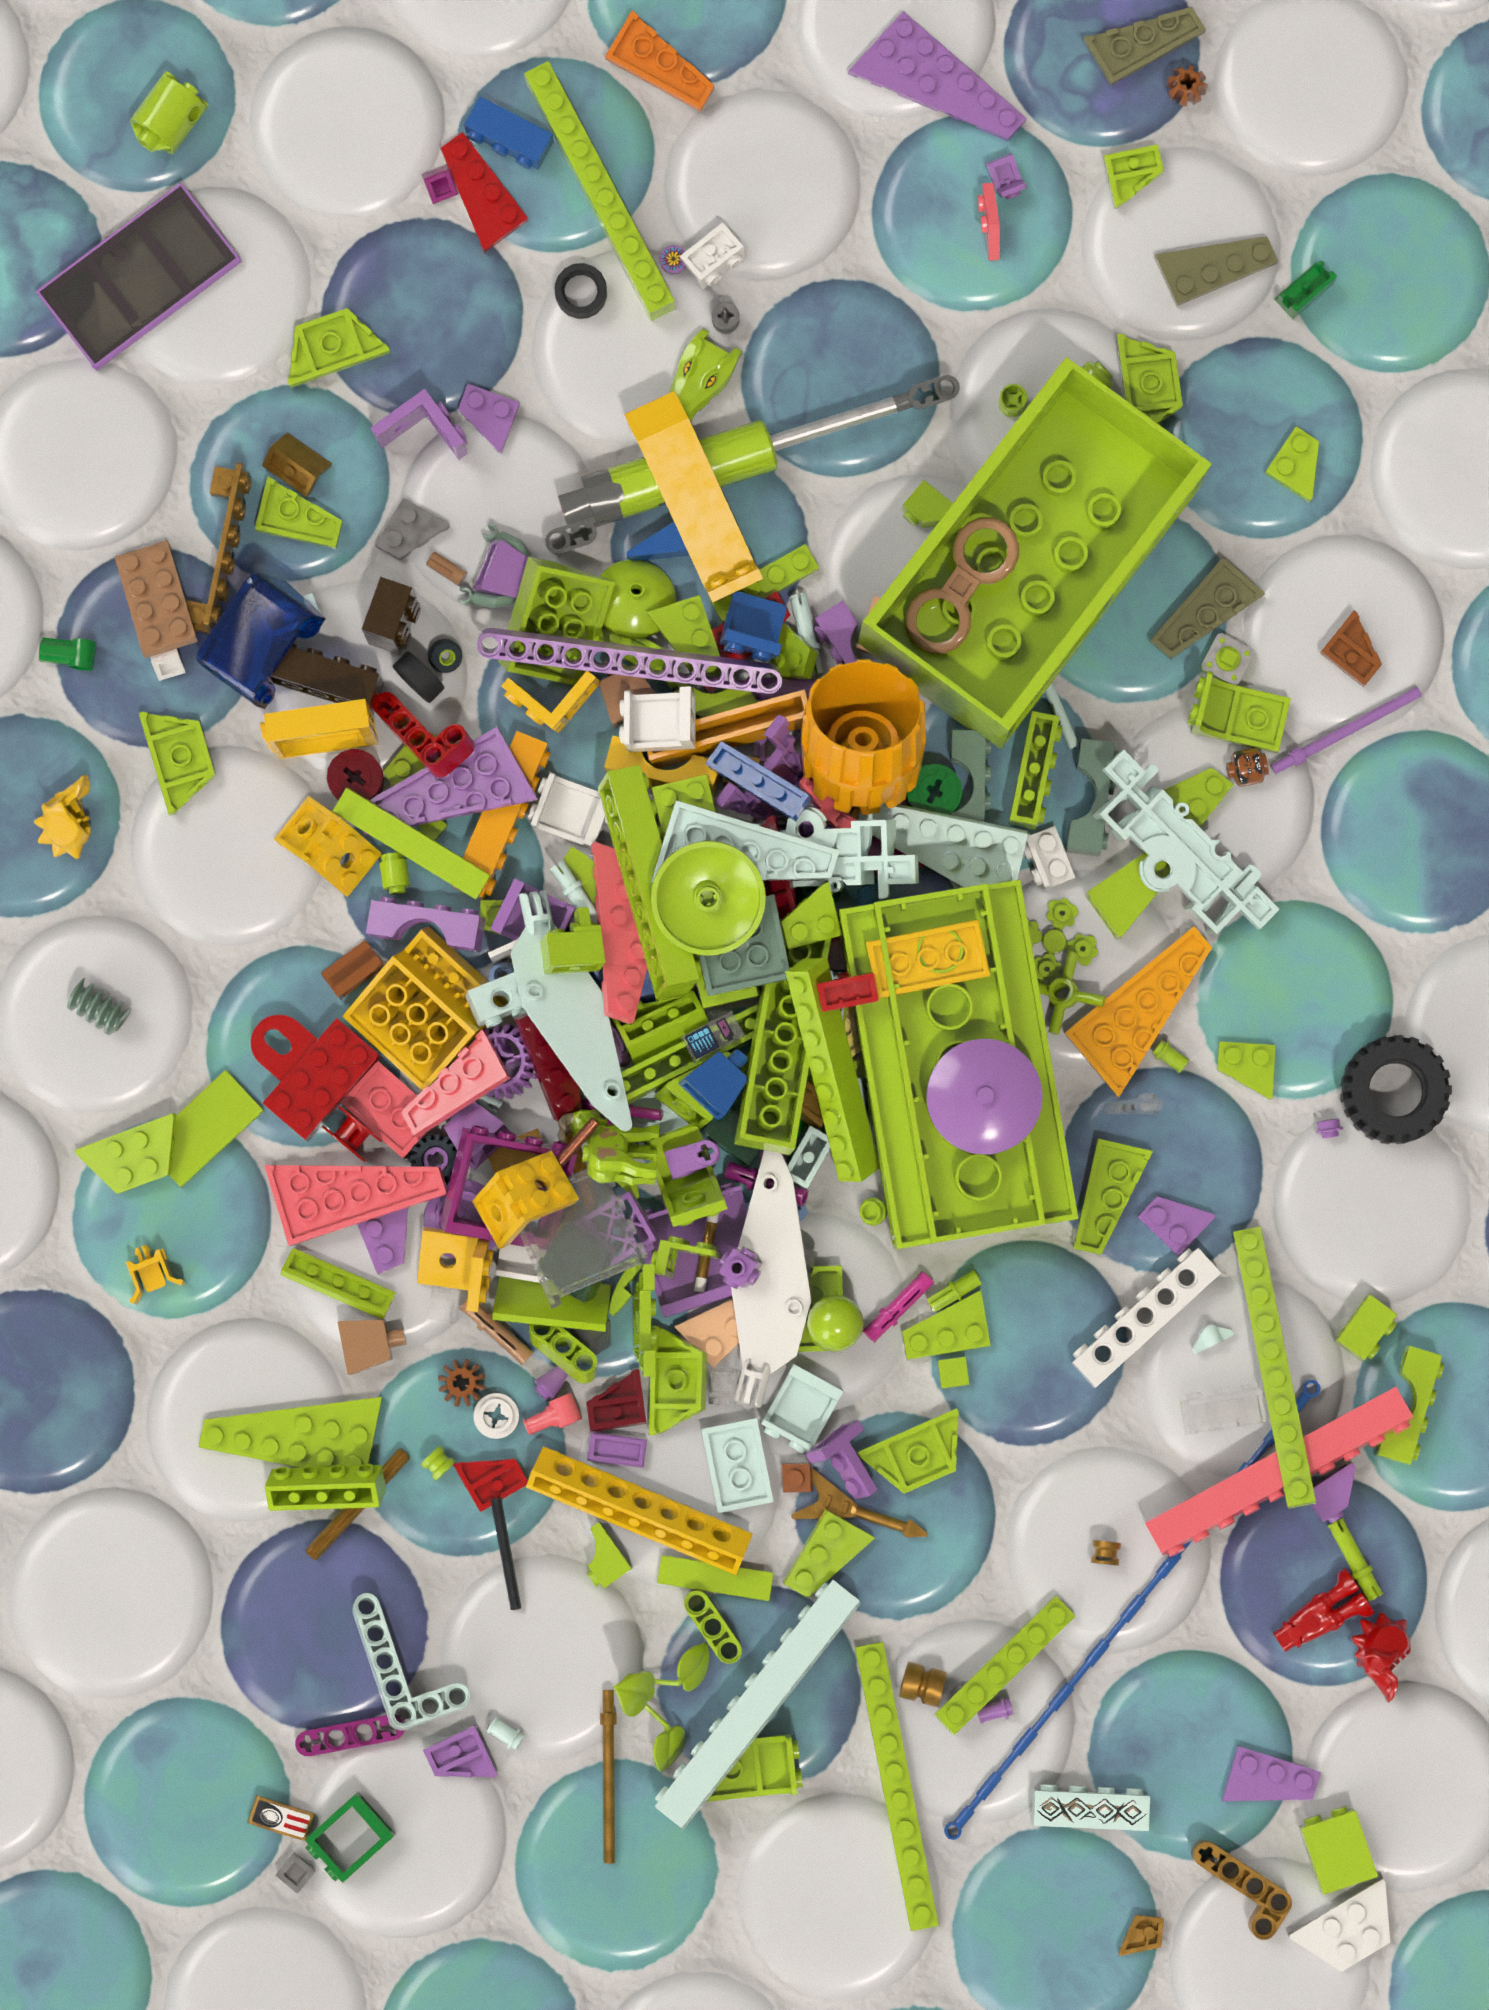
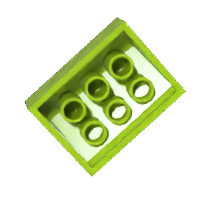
M528 556L507 630L598 641L615 581L553 561ZM514 641L510 644L514 652H522L526 648L522 641ZM543 644L538 648L539 653L544 656H549L554 652L553 648L548 644ZM570 648L567 650L566 655L570 659H578L582 653L577 648ZM498 660L508 672L575 685L586 672L585 670Z

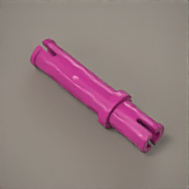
M921 1271L886 1308L882 1307L879 1310L880 1314L863 1329V1333L872 1342L876 1343L891 1326L895 1327L898 1324L897 1320L935 1283L928 1275Z

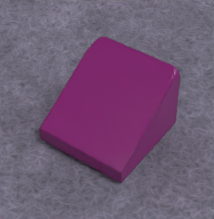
M447 165L421 175L432 204L459 195Z

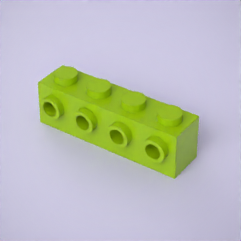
M1032 711L1030 715L1008 825L1036 830L1038 823L1043 824L1046 807H1042L1043 796L1049 797L1052 780H1048L1047 776L1049 769L1054 770L1057 753L1053 752L1054 742H1060L1063 726L1058 725L1060 716Z
M368 1463L359 1466L338 1464L331 1467L310 1465L304 1468L282 1466L271 1470L264 1486L269 1511L380 1507L386 1492L382 1465Z

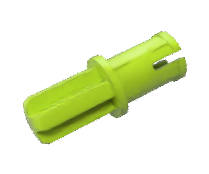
M971 1270L953 1283L949 1281L948 1286L928 1297L927 1302L931 1309L937 1312L957 1299L961 1301L963 1295L981 1286L982 1283L975 1271Z

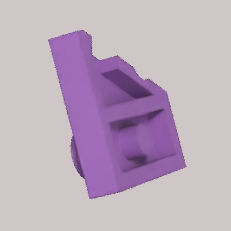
M1158 1196L1137 1216L1177 1256L1216 1217L1212 1213Z
M476 1725L423 1750L435 1776L489 1778L498 1776Z

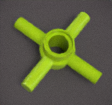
M1068 952L1062 978L1055 979L1050 985L1038 983L1040 994L1048 996L1054 1005L1048 1033L1053 1035H1059L1065 1009L1073 1007L1077 1002L1104 1007L1105 996L1079 991L1077 985L1072 981L1079 956L1075 952ZM1062 988L1070 989L1069 995L1066 998H1057V994Z

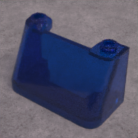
M257 572L250 575L244 581L198 650L196 660L204 669L256 707L266 709L268 704L273 701L276 691L275 686L268 680L297 637L302 639L314 637L320 631V627L326 618L287 581Z

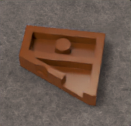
M1355 610L1320 652L1321 655L1363 688L1382 665L1377 652L1374 651L1371 645L1372 642L1368 633L1365 632L1359 620V615Z

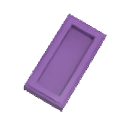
M591 1432L587 1460L644 1468L647 1440Z

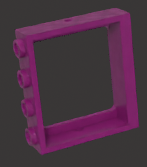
M472 1125L471 1129L463 1127L441 1217V1228L444 1232L494 1241L484 1222L458 1217L475 1144H488L539 1155L552 1150L556 1158L568 1144L561 1143L560 1141H553V1145L542 1143L543 1139L534 1136H526V1140L515 1138L516 1134L500 1130L499 1134L490 1133L488 1128L478 1125ZM576 1153L562 1168L569 1182L571 1181ZM564 1208L541 1217L536 1231L522 1230L510 1244L554 1252Z

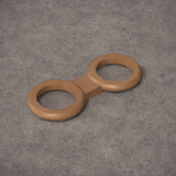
M979 517L968 522L958 531L953 543V558L957 567L943 588L932 587L920 592L910 602L905 614V628L910 640L919 649L930 654H945L957 649L966 640L971 628V613L967 603L980 584H993L1001 581L1014 570L1019 558V543L1015 532L1005 522L994 517ZM980 529L998 531L1004 537L1007 544L1005 562L997 570L990 573H981L974 570L967 563L965 557V544L968 538ZM933 599H945L951 602L959 614V627L956 634L950 640L942 643H933L926 640L920 634L917 627V615L920 608L926 602Z

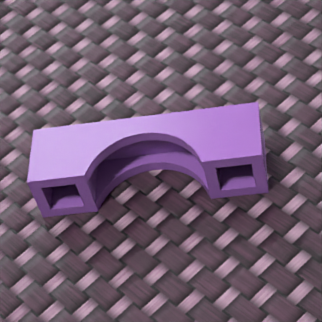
M842 600L816 617V627L813 628L820 641L824 642L826 640L832 648L829 653L837 665L857 661L852 652L851 639L858 628V621Z
M381 897L380 901L371 900L366 934L375 938L400 941L403 934L412 926L419 923H433L440 927L444 933L447 945L451 948L480 952L486 919L478 915V911L462 908L461 913L451 912V907L435 905L434 909L424 908V903L408 901L407 905L397 904V899Z

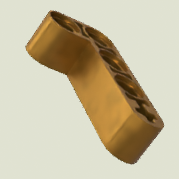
M1197 1841L1191 1849L1193 1860L1199 1866L1257 1903L1258 1905L1248 1921L1249 1930L1260 1940L1272 1938L1292 1907L1291 1896L1284 1889L1211 1841ZM1209 1846V1852L1219 1859L1216 1865L1208 1858H1204L1201 1861V1854L1198 1853L1201 1848L1206 1850ZM1227 1862H1233L1237 1867L1236 1873L1231 1877H1225L1222 1873V1868ZM1252 1878H1258L1261 1882L1260 1889L1255 1893H1250L1246 1889L1247 1882ZM1276 1894H1282L1285 1898L1284 1905L1279 1909H1274L1271 1906V1898ZM1261 1918L1268 1919L1270 1923L1269 1929L1264 1933H1258L1255 1929L1256 1922Z

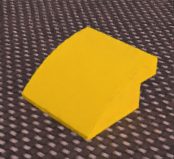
M427 926L420 930L403 951L391 957L342 1017L414 1084L423 1090L426 1086L430 1087L438 1079V1074L445 1067L448 1068L459 1057L458 1054L464 1047L468 1048L476 1040L475 1036L482 1029L487 1028L486 1025L478 1027L465 996L468 990L486 984L489 981L453 948L448 946L435 931ZM497 995L493 997V1002L496 1006H507V1000L503 996Z

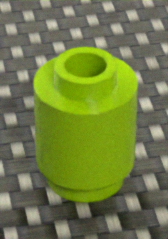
M399 852L382 855V862L379 863L383 890H389L390 895L405 893V888L411 886L407 859H404V856Z

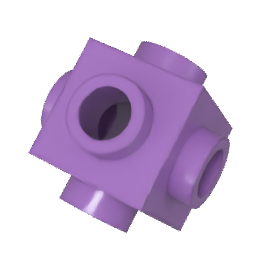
M744 1246L742 1249L733 1248L731 1252L727 1250L721 1258L719 1265L722 1267L718 1273L725 1276L722 1281L734 1289H737L739 1286L748 1288L749 1285L753 1286L761 1274L759 1269L763 1263L756 1259L758 1255ZM737 1262L742 1265V1271L738 1274L733 1270Z

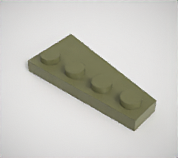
M1267 236L1160 253L1154 256L1176 307L1278 263L1276 254Z

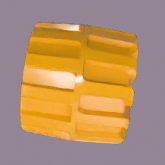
M870 659L838 664L830 668L826 675L814 682L810 689L808 702L805 705L801 728L802 764L805 780L813 778V793L821 801L827 796L834 799L833 808L845 813H850L852 806L860 808L862 815L880 813L881 804L885 803L887 808H893L904 801L907 792L912 791L917 784L925 751V703L920 700L919 687L913 679L907 678L898 671L897 667L888 663L871 662Z

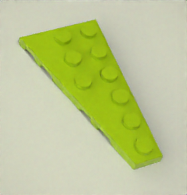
M383 1397L204 1419L198 1447L299 1468L310 1465L331 1467L338 1464L344 1466L369 1464Z

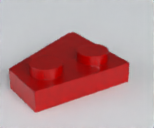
M516 1459L460 1462L453 1465L480 1512L491 1507V1498L501 1497L503 1500L527 1486L528 1479Z

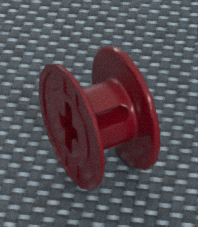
M349 749L339 753L332 759L327 769L326 779L329 789L338 801L347 787L368 800L379 795L383 790L384 774L382 768L374 756L364 750ZM350 771L356 776L361 773L360 778L365 784L361 786L355 781L350 784L352 780L346 773Z

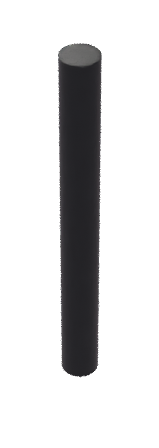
M493 1497L490 1499L510 1610H518L522 1607L501 1497Z

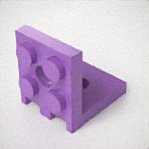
M425 389L371 427L374 439L382 449L427 417L458 460L468 454L465 446L468 444L465 439L466 435L457 423L452 426L450 414L441 402L436 404Z

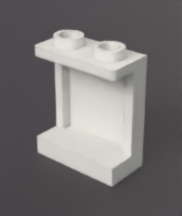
M691 686L680 687L679 693L633 695L631 691H624V700H620V714L622 717L624 716V726L620 727L619 735L620 742L624 743L629 752L696 749V695Z
M551 772L548 778L543 777L538 789V793L542 794L539 803H533L528 815V819L532 820L531 827L591 849V844L594 841L598 842L605 824V814L599 792L557 777L556 774Z

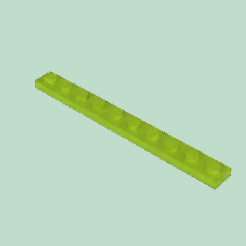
M1260 1226L1234 1231L1233 1235L1287 1507L1290 1509L1317 1504L1262 1229Z
M878 1642L855 1647L910 1931L936 1927L939 1924L884 1643Z

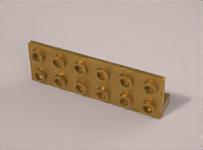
M237 462L235 470L216 466L214 468L209 493L211 496L227 498L229 502L208 603L203 604L187 600L195 632L216 635L217 628L221 629L223 624L224 612H221L222 601L227 602L229 585H226L228 574L232 575L234 571L235 558H232L233 548H238L241 532L237 531L239 521H243L245 518L246 505L243 504L244 495L249 494L252 478L248 477L249 473L246 471L243 463Z

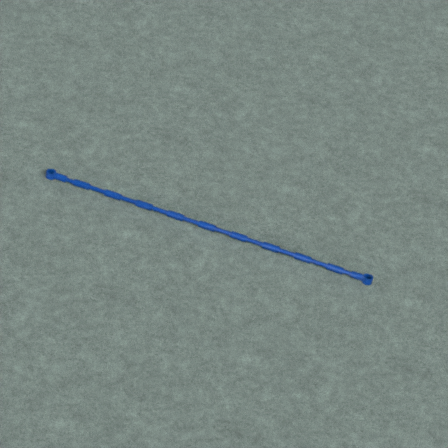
M1309 1380L1303 1384L1302 1392L1296 1398L1298 1413L1312 1397L1320 1393V1385L1317 1381ZM1309 1383L1316 1386L1314 1394H1309L1306 1390ZM1272 1429L1264 1437V1442L1247 1463L1244 1462L1236 1473L1256 1463L1267 1448L1273 1446L1275 1441ZM1192 1541L1183 1545L1184 1548L1186 1549ZM1185 1550L1175 1556H1168L1156 1570L1157 1574L1140 1595L1137 1594L1122 1612L1121 1618L1104 1639L1101 1638L1084 1659L1085 1663L1068 1684L1065 1683L1049 1702V1707L1032 1728L1029 1727L1014 1745L1013 1751L996 1772L993 1771L976 1792L977 1796L969 1806L966 1805L953 1822L945 1825L944 1833L948 1839L955 1840L960 1837L961 1829L973 1816L975 1808L982 1800H986L1002 1780L1001 1776L1018 1755L1021 1756L1038 1735L1039 1729L1054 1711L1057 1712L1074 1691V1686L1090 1667L1093 1668L1110 1647L1109 1643L1125 1623H1129L1146 1602L1147 1596L1162 1578H1166L1182 1558L1181 1554ZM952 1825L958 1828V1833L955 1836H950L947 1833L948 1828Z

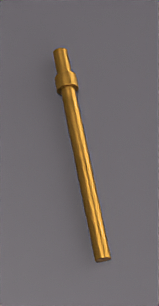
M603 1690V1713H600V1725H603L604 1863L611 1864L615 1863L614 1725H617V1713L614 1712V1690Z

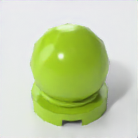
M832 1295L826 1296L814 1304L809 1311L806 1324L808 1334L815 1345L825 1351L839 1352L845 1351L856 1344L862 1335L864 1321L862 1312L855 1302L848 1297Z

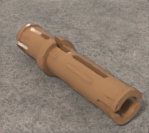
M467 1300L459 1308L478 1325L477 1329L480 1331L484 1330L521 1365L534 1353L498 1320H492V1311L489 1313L481 1305L478 1312L466 1311Z

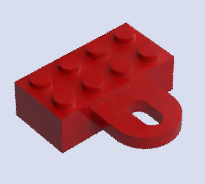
M272 1015L263 1019L257 1024L251 1036V1050L255 1059L281 1081L264 1100L263 1104L307 1142L310 1141L337 1110L345 1096L372 1066L382 1058L337 1018L318 1039L298 1021L286 1015ZM270 1030L279 1031L291 1042L290 1052L285 1055L277 1053L266 1043V1034Z

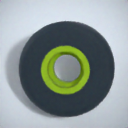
M439 639L431 645L428 651L429 663L438 672H453L461 664L462 650L458 644L450 639ZM448 652L449 658L442 660V654Z

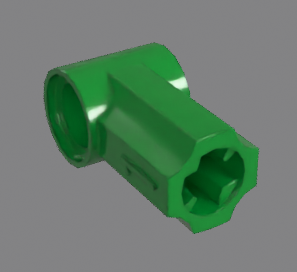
M42 637L39 646V661L68 665L69 668L76 670L93 671L97 642L79 638L69 641Z

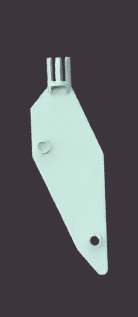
M546 890L540 891V894L537 891L530 892L529 897L527 893L519 894L525 928L510 952L521 1005L592 1106L620 1130L629 1131L632 1128V1120L608 1016L604 1015L603 993L588 972L544 974L540 941L548 931L557 929V927L553 923ZM607 1090L614 1091L615 1096L609 1095Z

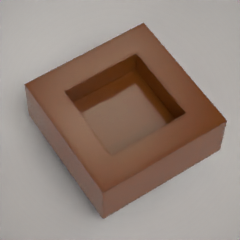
M812 1463L782 1464L783 1493L813 1491Z

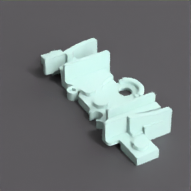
M1123 749L1102 769L1121 790L1092 816L1096 820L1103 819L1111 827L1109 831L1116 837L1115 839L1118 842L1124 841L1129 837L1148 855L1139 864V875L1146 887L1156 892L1170 891L1169 888L1177 884L1180 890L1191 900L1184 910L1190 912L1196 920L1201 919L1208 926L1205 931L1209 935L1218 934L1239 911L1257 929H1261L1278 912L1279 908L1257 886H1254L1261 878V872L1254 865H1247L1241 870L1231 860L1230 851L1225 852L1223 856H1218L1215 853V846L1220 841L1212 840L1192 819L1183 818V816L1189 813V806L1186 803H1177L1173 807V799L1163 789H1157L1152 786L1146 793L1141 790L1159 771L1155 765H1149L1143 770ZM1127 799L1137 810L1126 815L1116 823L1108 813L1118 803ZM1180 807L1183 808V812H1182V813L1179 811V808H1180ZM1160 861H1164L1170 866V873L1165 878L1158 877L1154 871L1155 865ZM1220 894L1226 901L1220 913L1212 922L1205 912L1209 909L1215 897Z
M806 807L796 822L788 818L786 830H780L781 833L839 850L831 879L792 880L794 888L796 886H820L822 883L829 882L831 892L836 893L843 890L844 883L846 885L874 884V870H878L879 898L890 897L889 884L919 883L918 855H893L896 840L895 819L851 821V828L826 829V816L814 807ZM804 821H809L814 827L812 836L808 838L802 837L799 833V825ZM873 826H881L882 853L879 856H868Z

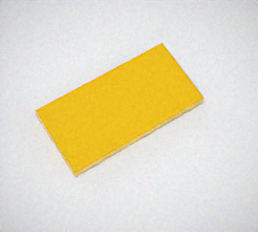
M979 919L886 938L893 983L900 984V988L895 989V995L990 976ZM948 931H954L961 939V942H958L955 936ZM925 936L922 940L920 951L917 954L918 942L921 937ZM879 939L866 942L878 999L890 997L881 941ZM960 946H962L963 956L961 961L957 962L960 955ZM920 955H921V957H922L924 963H925L927 966H929V967H925V966H923V965L921 964V962H920ZM953 965H957L953 970L945 973H935L930 971L933 969L945 970L952 967Z

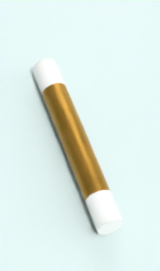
M719 1214L707 1217L702 1243L714 1244ZM700 1256L694 1286V1291L705 1292L711 1261L709 1257Z

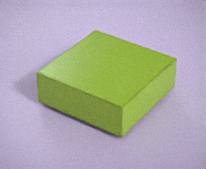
M966 1357L937 1361L941 1389L970 1385Z

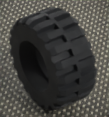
M1394 1035L1392 1037L1384 1036L1378 1038L1353 1055V1058L1344 1069V1076L1341 1078L1340 1086H1342V1093L1340 1094L1341 1103L1344 1102L1346 1117L1351 1118L1354 1123L1353 1126L1357 1131L1361 1130L1365 1133V1137L1371 1140L1376 1139L1383 1144L1396 1143L1398 1145L1415 1141L1427 1135L1442 1121L1443 1115L1450 1105L1448 1100L1449 1095L1452 1094V1085H1449L1448 1078L1451 1077L1449 1070H1445L1442 1064L1444 1062L1442 1057L1434 1054L1432 1051L1434 1048L1428 1044L1420 1043L1419 1039L1414 1037L1405 1038L1403 1035ZM1388 1064H1401L1410 1068L1417 1075L1421 1084L1422 1095L1417 1107L1409 1114L1390 1116L1381 1112L1373 1103L1369 1091L1370 1082L1375 1072L1381 1067Z

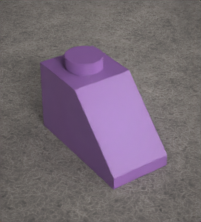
M1348 1462L1313 1486L1317 1504H1311L1310 1506L1321 1522L1328 1520L1331 1524L1345 1515L1342 1510L1348 1507L1356 1468L1353 1462Z

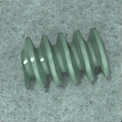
M83 978L73 989L67 1003V1008L71 1011L77 1008L76 1014L80 1017L86 1014V1021L89 1023L96 1020L95 1027L98 1029L105 1026L104 1033L107 1035L118 1031L127 1020L132 1009L129 1007L124 1012H121V1001L112 1006V995L103 1000L104 990L100 989L94 994L95 984L91 983L85 988L83 986L85 978Z

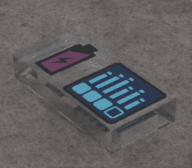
M732 1011L689 1032L682 1036L681 1039L695 1063L740 1040L745 1035Z

